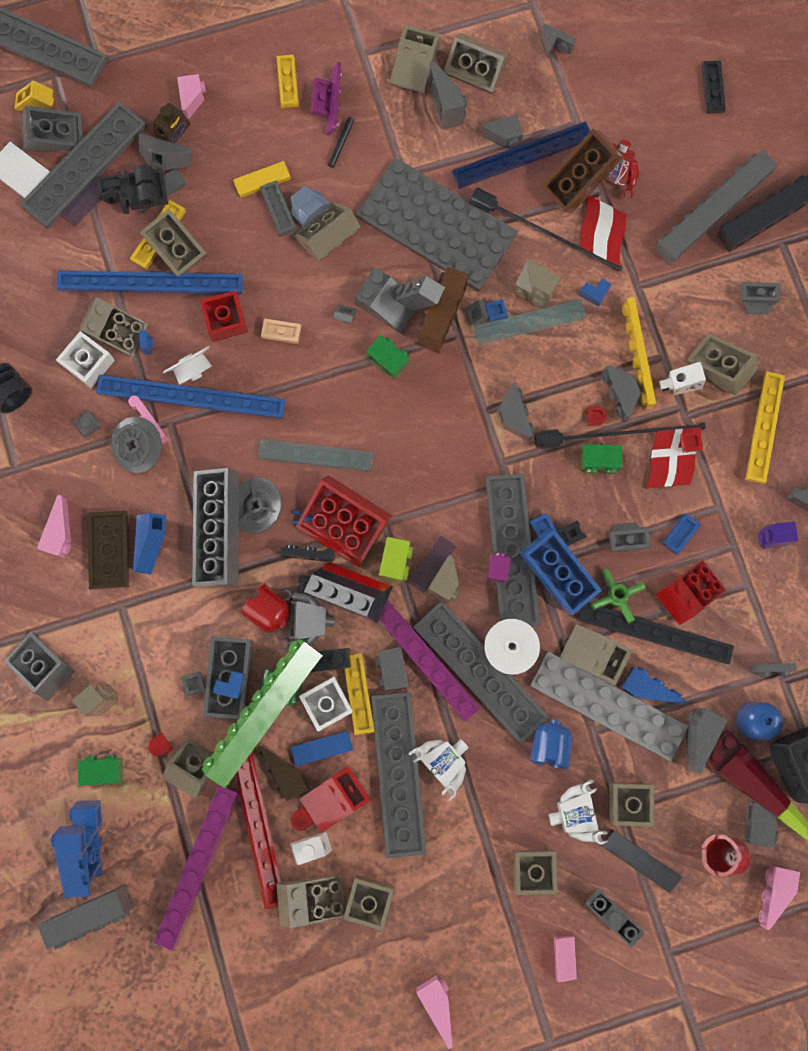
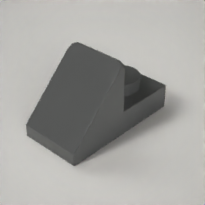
M547 24L543 25L541 39L547 57H550L554 48L571 55L575 47L576 38Z

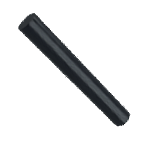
M348 117L328 162V166L331 168L335 167L354 123V119Z

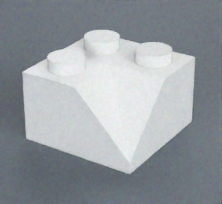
M80 331L56 361L76 378L92 388L99 380V375H103L115 359L109 352Z
M335 677L299 696L318 732L353 713Z

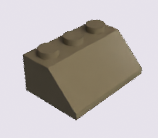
M460 33L454 38L444 73L493 92L504 70L509 53Z
M334 202L293 236L312 257L320 260L325 258L333 248L339 247L347 237L354 235L361 226L350 208Z
M167 209L140 231L141 235L177 277L191 270L206 258V252L170 209Z

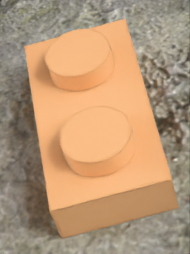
M264 319L261 338L298 344L301 324Z

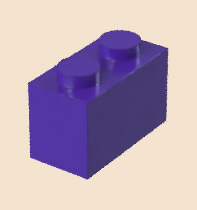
M795 521L771 524L761 529L758 535L759 543L762 544L763 549L785 547L799 541Z

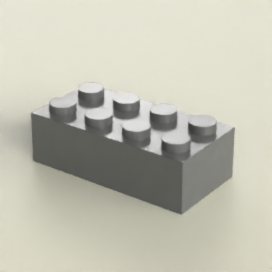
M211 636L203 717L240 718L241 711L248 704L253 640ZM232 671L245 674L239 699L213 693L216 680L229 683Z
M125 884L38 925L46 949L54 947L56 950L65 946L73 939L76 941L85 937L86 934L92 932L91 929H93V932H96L110 924L111 920L113 923L124 919L130 915L129 911L134 908Z

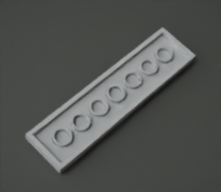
M547 651L530 684V687L670 762L688 728L687 725L561 660L560 657Z

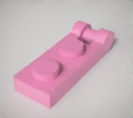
M131 396L128 400L129 405L135 411L140 412L141 416L139 417L146 418L155 425L160 433L162 444L167 442L169 439L143 402L137 396Z

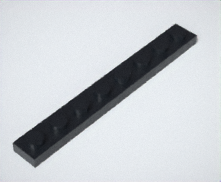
M590 603L585 604L580 609L577 619L579 622L730 665L734 645L638 617H634L635 621L628 623L623 613L604 607L593 610Z

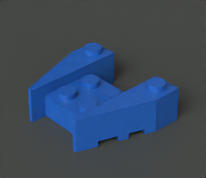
M101 800L77 801L69 811V820L72 821L73 826H59L51 837V846L54 847L65 898L90 897V883L93 877L102 875V859L100 858L102 838H99L98 829L102 827Z

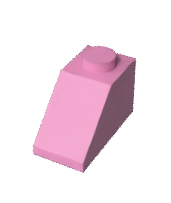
M199 74L177 77L181 107L187 119L194 114L204 101L203 93L206 92L205 82L200 80Z

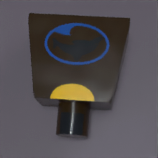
M167 103L160 108V113L153 120L155 138L176 143L191 123L182 111Z

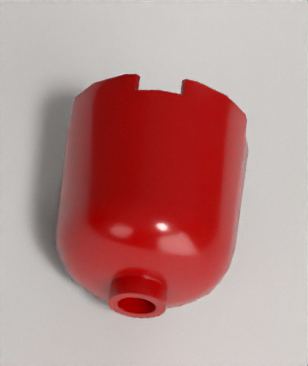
M264 583L258 588V594L254 600L250 597L240 610V613L262 631L271 633L278 628L282 630L288 624L287 617L290 613V608L278 594Z
M722 834L712 835L702 845V863L712 875L720 877L739 876L750 865V851L746 844L738 838Z

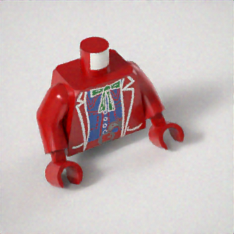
M623 139L619 145L612 144L625 158L605 179L622 187L628 185L627 189L622 192V198H624L626 191H630L631 196L629 199L634 196L632 189L636 185L640 171L638 162L635 160L636 153L629 150L631 143Z

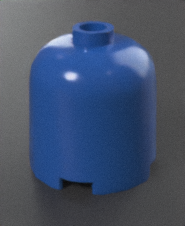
M748 702L738 709L736 726L740 734L752 741H767L775 738L781 732L783 717L781 712L772 704Z
M550 720V723L540 725L535 732L530 762L544 766V762L553 764L552 768L568 769L573 741L571 731L567 727L562 726V722Z

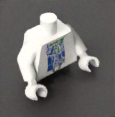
M440 739L427 741L409 752V755L415 753L417 756L416 760L413 761L414 763L421 760L445 787L442 791V796L446 792L450 793L449 801L456 796V791L462 784L466 772L464 765L466 762L462 759L461 755L469 748L462 739L453 747L448 741L444 742Z
M594 780L570 787L561 796L560 802L557 803L559 812L548 814L550 825L562 824L564 832L580 841L597 842L598 844L607 843V840L603 841L601 839V834H608L607 831L596 833L599 829L590 794L594 793L597 788L591 789L589 787V784L593 783Z

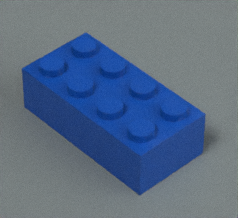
M554 529L546 530L519 553L564 612L569 615L575 614L602 591Z

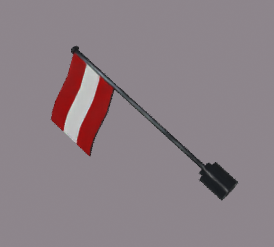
M479 187L475 189L469 202L470 205L487 213H490V211L494 212L497 209L617 269V272L622 270L620 265V248L626 229V213L588 196L586 198V212L580 232V246L498 206L497 196Z

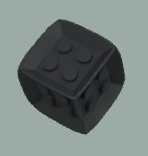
M808 727L783 736L769 745L773 761L787 792L795 802L808 804Z

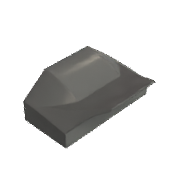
M742 282L740 285L741 302L745 305L747 314H768L773 305L780 301L779 283Z
M635 522L615 524L613 530L609 532L611 552L636 551L651 547L648 528H641Z

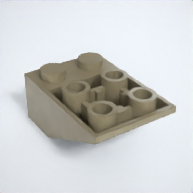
M408 25L404 26L390 80L391 85L420 93L425 92L429 79L430 61H435L439 48L440 34Z
M96 297L92 300L77 333L81 331L94 342L133 357L140 342L139 331L145 330L148 324Z
M576 624L560 658L601 681L615 686L633 650L615 640Z
M341 875L293 880L276 884L280 926L295 928L341 918L345 915Z

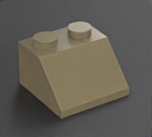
M451 555L447 557L428 588L429 594L446 604L449 601L454 602L460 591L457 589L459 581Z
M187 738L168 762L162 779L196 799L210 779L205 776L202 768L204 761L211 757L213 753Z

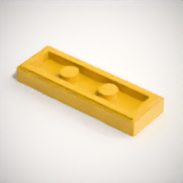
M294 55L276 56L281 108L299 107Z
M282 161L233 179L240 198L261 191L260 186L276 180L280 184L291 180L285 162Z

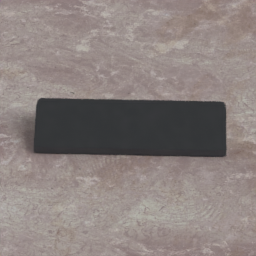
M611 829L605 839L608 842L601 845L669 893L682 879V876L613 829Z

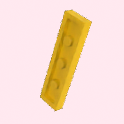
M169 199L168 205H165L159 216L167 209H170L180 221L186 210ZM143 238L130 257V260L147 270L158 253Z
M362 653L350 655L351 668L344 669L350 706L353 710L355 735L375 732Z

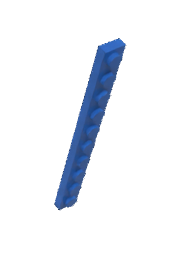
M58 271L57 289L59 291L224 294L236 290L237 294H243L244 277L243 274L184 273L177 277L175 273Z
M99 375L96 390L98 395L126 399H129L131 396H137L141 401L283 419L286 403L285 399L106 375Z

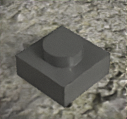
M477 300L465 308L471 325L476 326L489 317L483 300Z
M338 304L334 311V318L345 323L352 322L357 308Z
M87 411L74 421L86 438L101 428V425L90 411Z
M201 671L181 677L186 696L206 690Z

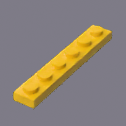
M630 297L626 299L622 306V312L627 319L626 332L630 334L631 339L629 347L634 353L633 367L637 369L638 373L636 382L638 387L641 388L640 402L642 405L644 404L645 410H648L656 405V399L635 297Z
M768 371L764 373L745 478L747 481L765 484L767 481L785 375Z

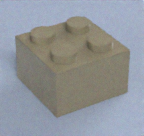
M609 782V823L616 826L654 827V785Z

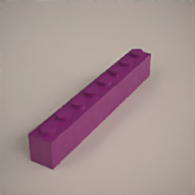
M387 599L379 617V622L465 722L480 708Z
M218 785L153 943L173 950L178 945L238 799L239 790L229 786L224 788Z

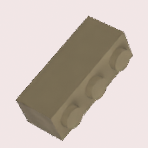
M90 684L72 702L84 716H102L119 700L116 698V691L111 686Z

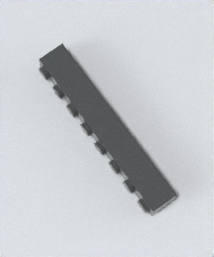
M763 150L757 155L754 153L746 161L747 164L745 166L740 165L735 170V175L732 178L728 176L722 182L721 188L718 189L716 187L708 195L710 198L706 201L704 199L700 201L696 206L697 209L694 212L689 211L684 216V221L681 224L677 222L670 229V234H664L657 241L658 246L655 251L669 265H672L769 177L778 164Z

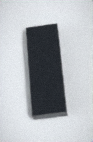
M721 60L703 61L702 75L706 114L724 113L726 106Z

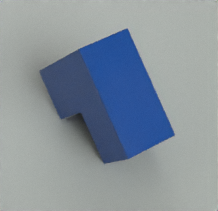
M604 279L600 280L597 287L586 282L579 296L599 307L612 284Z
M232 671L229 683L216 680L213 693L239 699L245 674Z

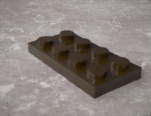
M127 511L88 513L90 590L129 588Z

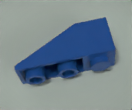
M156 513L137 515L133 572L152 574L165 536L166 515Z
M639 666L637 668H630L619 685L620 689L637 699L671 703L685 702V700L680 698L682 695L674 689L668 690L664 687V682L658 678L652 679L647 675L648 672Z

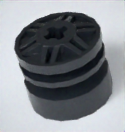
M10 363L0 364V412L8 414L24 405L31 397L33 390Z

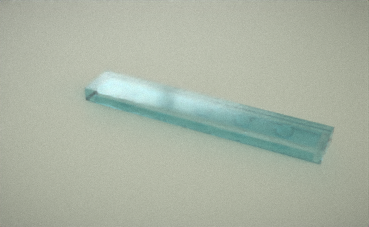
M577 300L474 326L478 344L482 345L586 318V313L582 300Z
M261 439L258 458L371 472L373 452Z

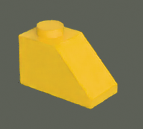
M34 80L16 93L14 109L23 111L25 106L51 108L54 103L53 89Z

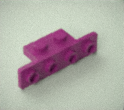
M337 62L331 69L330 82L317 77L313 80L310 113L327 118L326 135H330L336 130L339 122L337 119V113L340 108L338 97L341 93L339 84L342 77L340 62Z

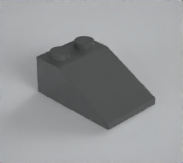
M430 61L429 85L442 130L463 125L464 117H466V97L462 96L460 88L434 61Z
M32 106L24 107L22 113L24 150L36 152L72 150L83 139L81 113Z
M376 267L354 296L356 306L399 333L403 332L417 312V310L412 311L395 300L400 284Z
M30 632L4 660L33 693L46 701H49L75 672L64 659L33 632Z
M695 708V710L689 713L687 718L689 721L687 724V771L691 773L701 774L728 721L707 708Z

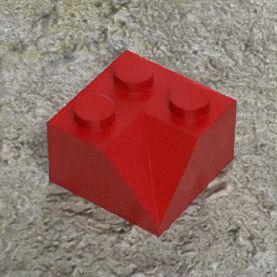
M236 290L199 300L212 342L248 333Z

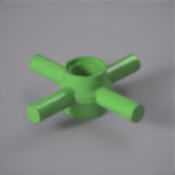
M608 569L603 570L601 573L610 590L606 597L591 602L592 609L610 604L612 607H620L628 623L635 621L626 602L630 595L645 590L644 583L641 582L629 588L622 584L616 585ZM614 593L619 594L622 599L617 598Z

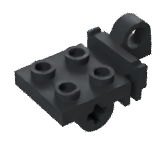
M139 165L134 168L133 173H128L127 170L124 171V176H122L121 172H118V175L98 178L100 195L104 202L115 204L120 201L124 214H129L128 206H131L132 210L168 205L162 168L152 169L149 165Z

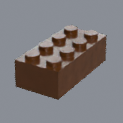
M592 129L545 181L542 188L564 212L573 213L625 157L600 131Z
M447 267L446 272L442 271L438 282L445 289L438 304L427 307L425 310L424 322H420L417 330L419 346L440 353L466 292L469 274L451 267Z

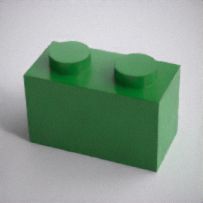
M380 335L366 351L367 358L396 380L409 365V355L405 350L396 348L390 338H384Z
M584 444L581 448V471H586L587 474H596L598 471H603L605 474L613 475L622 469V445Z
M117 754L104 755V759H97V756H84V760L78 761V786L123 782V758H117Z

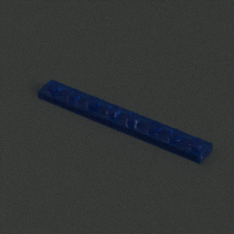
M585 121L452 170V175L458 189L578 146L591 131Z

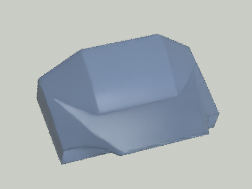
M304 186L291 196V216L301 227H304L330 206V202L319 191H314L307 186Z

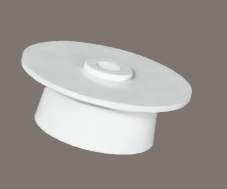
M210 346L180 359L179 363L164 370L163 373L174 371L179 384L189 379L194 381L202 377L201 372L212 367L203 354Z
M506 619L498 622L489 630L484 648L488 661L495 669L505 674H519L527 671L534 665L539 656L540 643L536 632L529 624L518 619Z

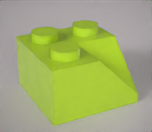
M387 537L379 573L380 580L403 584V580H407L409 566H406L407 558L411 559L413 547H410V541Z

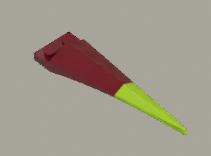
M729 730L724 731L718 738L706 762L708 767L808 841L807 820L745 744H741Z

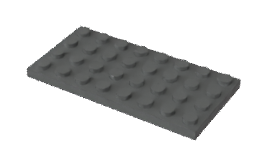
M397 158L393 160L356 214V218L443 271L446 272L447 267H451L469 274L467 285L478 292L518 234L516 229L491 214L470 205L466 199Z

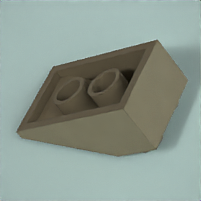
M711 334L705 337L687 359V363L690 365L701 362L705 377L719 388L734 395L739 393L758 369L757 355Z

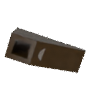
M260 746V757L264 763H268L270 767L268 773L273 781H277L279 785L277 791L282 799L285 798L288 801L310 789L301 770L267 746Z

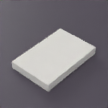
M9 142L0 152V180L24 199L50 173V171L12 142Z

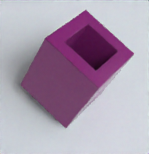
M503 553L491 555L487 580L506 583L511 558L506 557V554Z

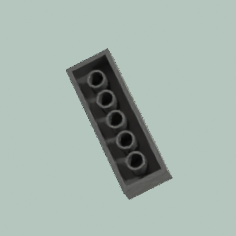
M230 468L194 471L192 586L203 589L237 587L239 575V472Z

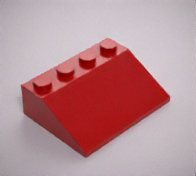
M328 475L320 481L296 528L324 546L333 549L335 553L360 568L385 530L392 515ZM307 515L314 516L313 521L303 522Z

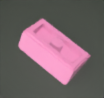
M574 936L554 937L557 982L577 979Z

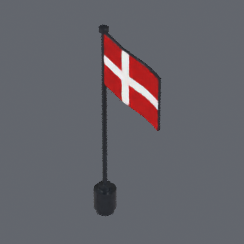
M700 422L698 425L563 436L562 432L559 433L558 429L540 430L539 433H535L534 440L536 448L552 449L559 448L560 444H563V440L656 432L651 450L650 474L645 489L690 485L695 471L696 452L682 453L680 434L705 430L706 424L705 422Z

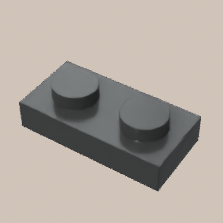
M796 663L750 665L751 673H758V677L770 676L771 672H777L778 676H790V672L797 671Z

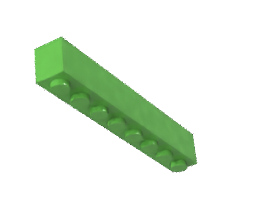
M298 638L297 641L290 645L289 652L278 661L275 671L266 677L264 686L261 690L255 692L250 705L241 711L238 721L230 726L227 736L224 740L218 742L215 747L216 751L204 761L202 771L205 776L225 788L322 657L320 653Z

